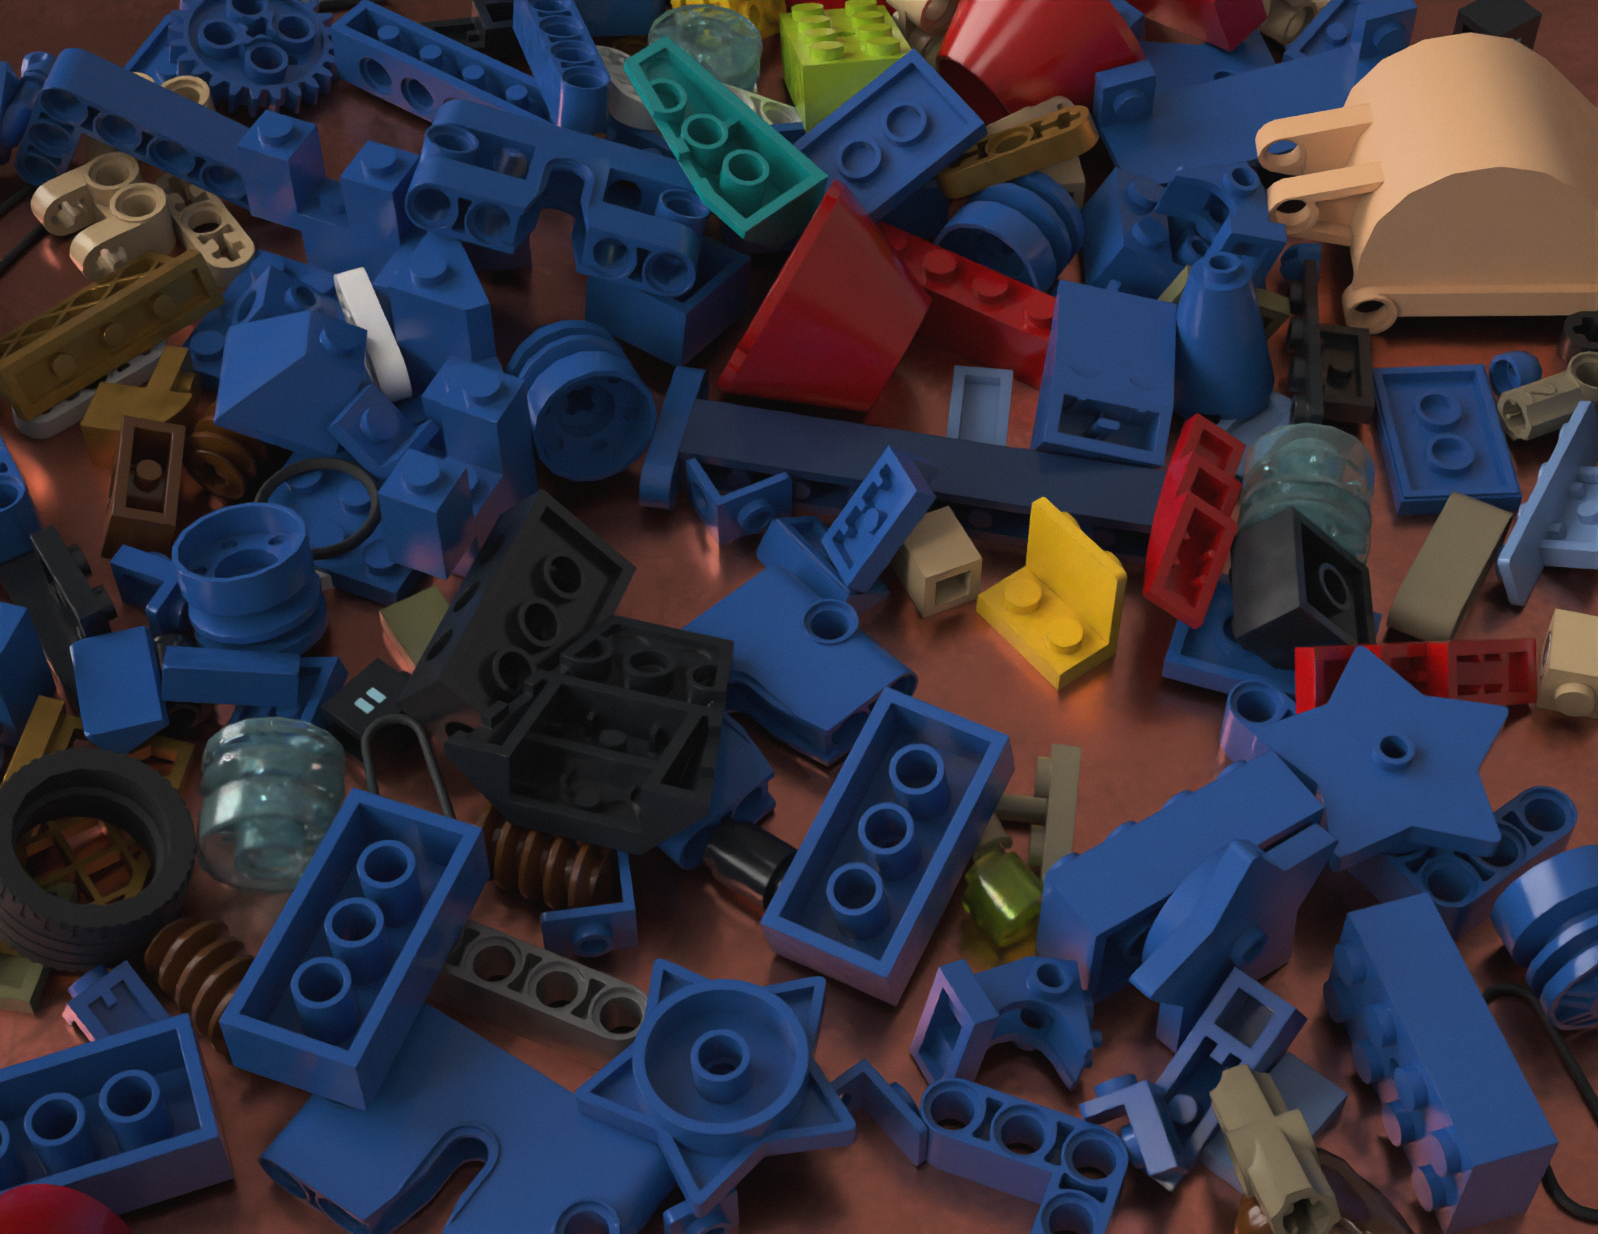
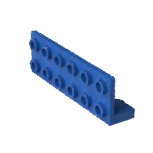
M1376 0L1357 5L1351 41L1348 46L1155 96L1156 73L1149 59L1095 73L1093 122L1115 167L1136 176L1148 177L1156 184L1165 188L1172 178L1175 169L1183 164H1186L1189 169L1203 167L1210 163L1226 164L1239 161H1247L1250 167L1261 165L1258 162L1255 143L1258 130L1276 119L1344 107L1351 89L1382 59L1410 46L1418 7L1414 0ZM1286 140L1278 141L1272 144L1267 151L1276 155L1287 154L1293 151L1297 144Z

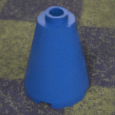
M1214 252L1197 260L1192 265L1177 308L1173 412L1185 419H1189L1199 413L1220 415L1219 422L1220 420L1234 419L1240 421L1254 416L1268 405L1275 383V376L1251 267L1232 253Z

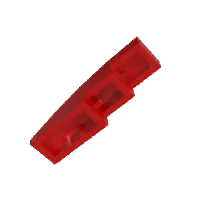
M1199 413L1184 422L1165 475L1154 514L1146 554L1142 595L1194 630L1202 626L1239 526L1230 517L1243 485L1235 479V475L1247 446Z
M1536 638L1295 647L1296 714L1328 703L1357 646L1366 647L1423 695L1500 706L1537 703Z

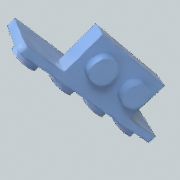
M1579 401L1569 422L1562 425L1558 443L1549 461L1542 464L1538 474V482L1528 501L1520 506L1517 522L1506 544H1502L1498 548L1495 558V572L1498 580L1503 581L1510 605H1525L1544 566L1598 569V467L1595 466L1598 460V417L1593 401Z

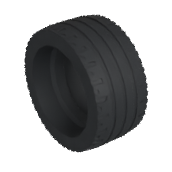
M81 747V749L68 748L65 751L58 750L53 754L47 753L42 755L39 759L35 758L28 765L24 764L0 788V940L2 942L5 941L7 947L17 951L18 955L23 958L27 957L33 963H40L46 968H56L58 971L68 970L74 973L76 971L87 973L100 964H103L105 968L113 969L125 960L128 962L132 959L135 960L143 952L145 953L153 938L165 925L172 923L176 919L182 907L195 865L196 835L194 823L191 820V813L186 808L184 799L179 796V791L171 786V782L167 778L164 779L159 771L153 770L150 765L140 762L135 757H129L128 754H119L109 749L108 751L101 750L102 748L88 749V747ZM65 816L98 818L125 830L144 848L154 870V877L146 888L131 898L107 905L71 903L45 892L22 870L15 853L16 843L19 838L40 823Z

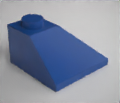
M313 310L230 326L225 337L214 425L312 458H334L339 442L326 428L357 394L364 372L367 330Z

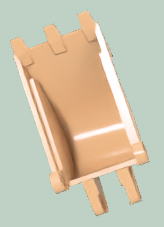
M1472 32L1424 39L1382 59L1351 89L1344 107L1276 119L1258 130L1255 143L1258 162L1261 166L1270 172L1295 176L1281 179L1267 189L1266 195L1270 222L1285 224L1286 236L1349 246L1354 275L1352 284L1342 294L1343 312L1347 326L1367 328L1370 335L1387 330L1394 324L1397 317L1571 315L1580 311H1598V107L1596 108L1546 58L1516 40ZM1286 140L1297 144V147L1287 154L1276 155L1267 151L1272 144L1278 141ZM1289 200H1301L1307 203L1302 210L1288 214L1276 210L1282 203ZM1375 300L1384 303L1382 307L1373 312L1364 313L1355 310L1359 304L1366 301Z

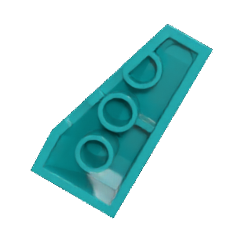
M667 35L624 60L623 69L700 200L706 207L744 240L778 249L804 231L823 199L829 177L824 171Z

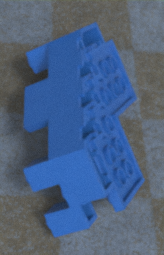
M265 110L236 145L250 212L252 216L302 231L308 264L258 249L253 260L241 270L222 294L225 304L206 314L181 347L189 348L195 373L200 374L202 378V387L218 392L225 337L232 324L235 304L270 265L335 299L338 303L336 319L344 322L346 320L337 296L334 274L364 267L400 349L411 383L412 397L393 402V404L415 427L432 419L440 430L426 445L432 451L430 455L408 448L390 476L378 481L380 490L377 494L382 517L372 535L360 546L343 555L330 559L314 560L315 570L331 575L333 587L390 606L407 598L423 573L447 580L451 573L466 577L499 516L538 491L526 380L504 373L496 356L490 303L461 241L419 228L406 214L404 200L421 155L368 140L340 175V181H336L326 177L317 124ZM365 365L357 394L361 389L372 384ZM339 443L334 458L343 459L362 467ZM294 452L283 468L312 457ZM327 469L311 470L295 475L277 487L267 502L294 509L305 521L312 548L327 547L351 537L362 527L371 509V498L368 490L358 479L341 471Z

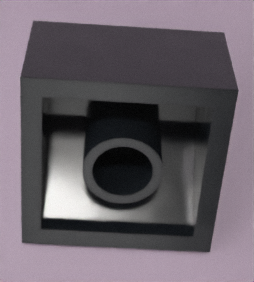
M1291 505L1235 535L1230 547L1231 568L1229 569L1234 617L1232 618L1231 625L1235 639L1245 650L1252 651L1274 669L1295 670V647L1376 643L1369 568L1294 506Z

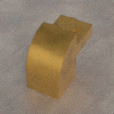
M166 345L147 388L100 382L80 424L93 466L111 468L123 415L186 426L185 439L193 434L195 425L200 421L197 407L202 396V378L200 374L195 373L189 348Z

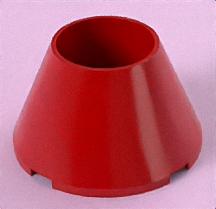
M960 0L936 56L935 64L939 75L987 126L1025 107L1030 106L1032 108L1055 96L1068 98L1074 106L1081 105L1087 107L1092 116L1095 73L1145 60L1146 57L1132 30L1109 0Z
M836 178L832 182L815 214L804 229L740 339L729 362L724 367L714 385L715 388L729 394L862 413L868 411L884 388L921 325L930 307L932 298L845 183Z

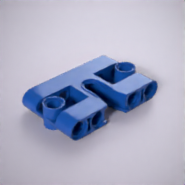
M460 99L447 101L440 106L432 126L426 130L421 156L404 200L406 214L417 227L512 255L536 228L542 209L563 211L575 219L571 241L574 262L578 273L668 297L683 295L692 288L696 281L703 236L711 212L700 200L676 159ZM503 148H514L524 156L513 157L507 154ZM628 180L635 183L638 187L633 189L624 188L616 181Z
M780 564L764 569L681 629L734 641V654L709 813L706 817L658 844L657 847L680 868L685 870L693 869L704 863L703 855L706 844L712 833L722 822L727 819H735L738 822L749 820L756 823L776 807V801L768 791V781L775 777L774 770L745 729L728 713H745L773 737L829 767L852 749L884 687H889L912 697L918 684L917 674L859 628L857 612L850 604L838 599H823Z
M424 1002L367 1112L313 1093L258 1158V1163L265 1173L281 1188L350 1234H393L407 1223L414 1214L431 1202L457 1168L469 1161H480L486 1164L459 1197L441 1234H638L639 1231L644 1229L677 1184L660 1147L654 1142L582 1114L578 1111L576 1094Z

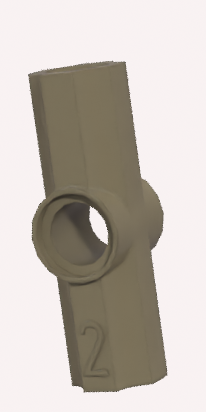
M1587 351L1578 353L1571 358L1566 371L1501 393L1497 408L1501 415L1502 427L1513 441L1519 439L1528 441L1561 429L1564 423L1569 422L1579 401H1593L1598 417V352Z
M1248 1064L1238 1065L1222 1071L1219 1084L1209 1092L1215 1118L1218 1120L1225 1136L1235 1173L1246 1198L1256 1197L1274 1234H1328L1333 1225L1341 1220L1335 1192L1329 1186L1325 1174L1322 1173L1314 1141L1299 1108L1291 1111L1288 1110L1269 1073L1254 1071Z

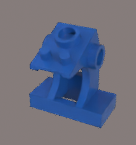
M1247 161L1226 164L1210 163L1203 167L1191 169L1186 164L1180 165L1175 169L1172 178L1154 208V213L1183 218L1194 222L1198 234L1206 241L1212 243L1205 256L1214 252H1229L1244 260L1251 267L1254 284L1257 288L1260 287L1287 244L1285 224L1270 222L1266 189L1260 182L1257 173L1249 166Z
M1028 956L974 974L965 959H961L938 968L909 1051L930 1085L939 1079L949 1077L974 1082L986 1050L994 1044L1011 1041L1020 1049L1041 1051L1053 1064L1064 1084L1071 1091L1076 1089L1084 1069L1091 1068L1093 1061L1092 1051L1093 1048L1101 1047L1102 1035L1100 1030L1091 1029L1094 1015L1093 999L1089 990H1082L1077 961ZM1023 1021L1031 1022L1039 1029L1030 1028Z

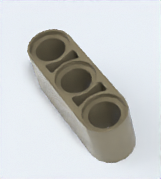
M1453 491L1398 590L1390 609L1386 626L1421 641L1454 640L1495 562L1498 548L1505 541L1513 519V513Z

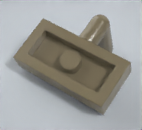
M1051 744L1050 757L1037 756L1034 796L1003 793L995 809L999 820L1044 824V826L1031 824L1027 858L1028 866L1040 867L1039 880L1041 882H1044L1045 874L1055 862L1065 855L1072 853L1082 746Z

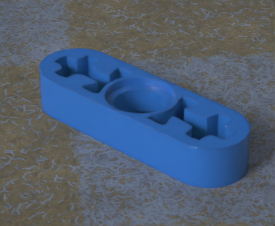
M679 365L675 368L641 472L639 486V503L641 506L672 511L675 507L680 492L678 450L695 398L708 400V370Z

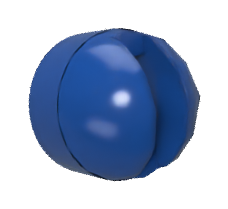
M1300 243L1293 244L1287 248L1280 258L1281 266L1279 270L1282 279L1287 283L1290 279L1299 280L1304 259L1316 260L1318 287L1321 244Z
M1510 351L1498 354L1492 359L1489 366V380L1494 392L1500 397L1503 392L1541 380L1543 369L1538 359L1529 352Z

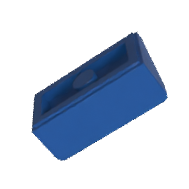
M816 515L772 519L756 550L757 558L766 568L777 564L784 566L823 599L842 600L850 604L857 612V615L887 599L890 590L879 578H877L867 593L846 587L821 542L829 528Z
M144 625L84 638L70 645L83 730L90 742L106 751L109 749L119 754H127L169 725L165 701H162V683L151 629Z
M167 646L162 668V701L297 708L300 654Z

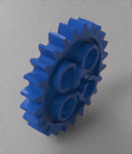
M180 0V9L172 10L171 24L168 25L167 47H169V63L177 64V77L194 76L205 81L210 89L213 103L218 102L220 99L227 100L229 113L236 111L241 104L248 107L251 117H256L259 107H267L269 111L279 113V108L282 105H285L289 110L297 114L300 111L301 100L313 106L317 105L318 94L329 95L332 81H338L339 79L330 32L333 15L332 13H319V0H310L305 3L301 0Z

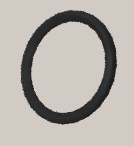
M329 457L310 458L292 463L280 469L265 481L257 492L254 502L267 503L277 487L297 474L322 469L350 474L366 487L370 495L371 509L367 520L351 537L327 547L312 548L314 560L330 559L343 555L357 548L368 539L379 525L382 517L377 494L380 486L367 470L355 463Z

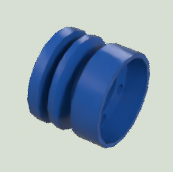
M1035 171L1004 183L988 186L987 189L973 193L966 204L956 212L941 230L933 244L1046 293L1084 245L1085 224L1079 207L1067 190L1047 174Z
M561 320L536 330L517 347L507 364L506 374L526 380L533 448L539 459L555 475L575 482L602 480L626 469L642 455L651 441L657 418L652 394L640 375L632 367L631 361L625 355L620 344L605 328L586 320Z
M259 502L224 507L200 517L180 533L172 546V564L182 596L188 602L189 619L191 625L195 628V639L198 648L299 653L301 655L322 638L329 624L328 607L325 595L322 593L319 574L315 571L314 554L305 521L294 509L276 503Z
M1585 845L1559 853L1525 872L1513 881L1497 898L1490 914L1493 926L1515 964L1528 969L1525 975L1526 981L1533 995L1539 998V1003L1551 1026L1562 1030L1587 1029L1598 1025V845Z

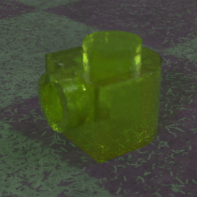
M991 851L978 860L966 873L964 879L970 885L963 894V907L999 947L1040 913L1044 884L1014 851L1006 853L1001 857L996 851Z

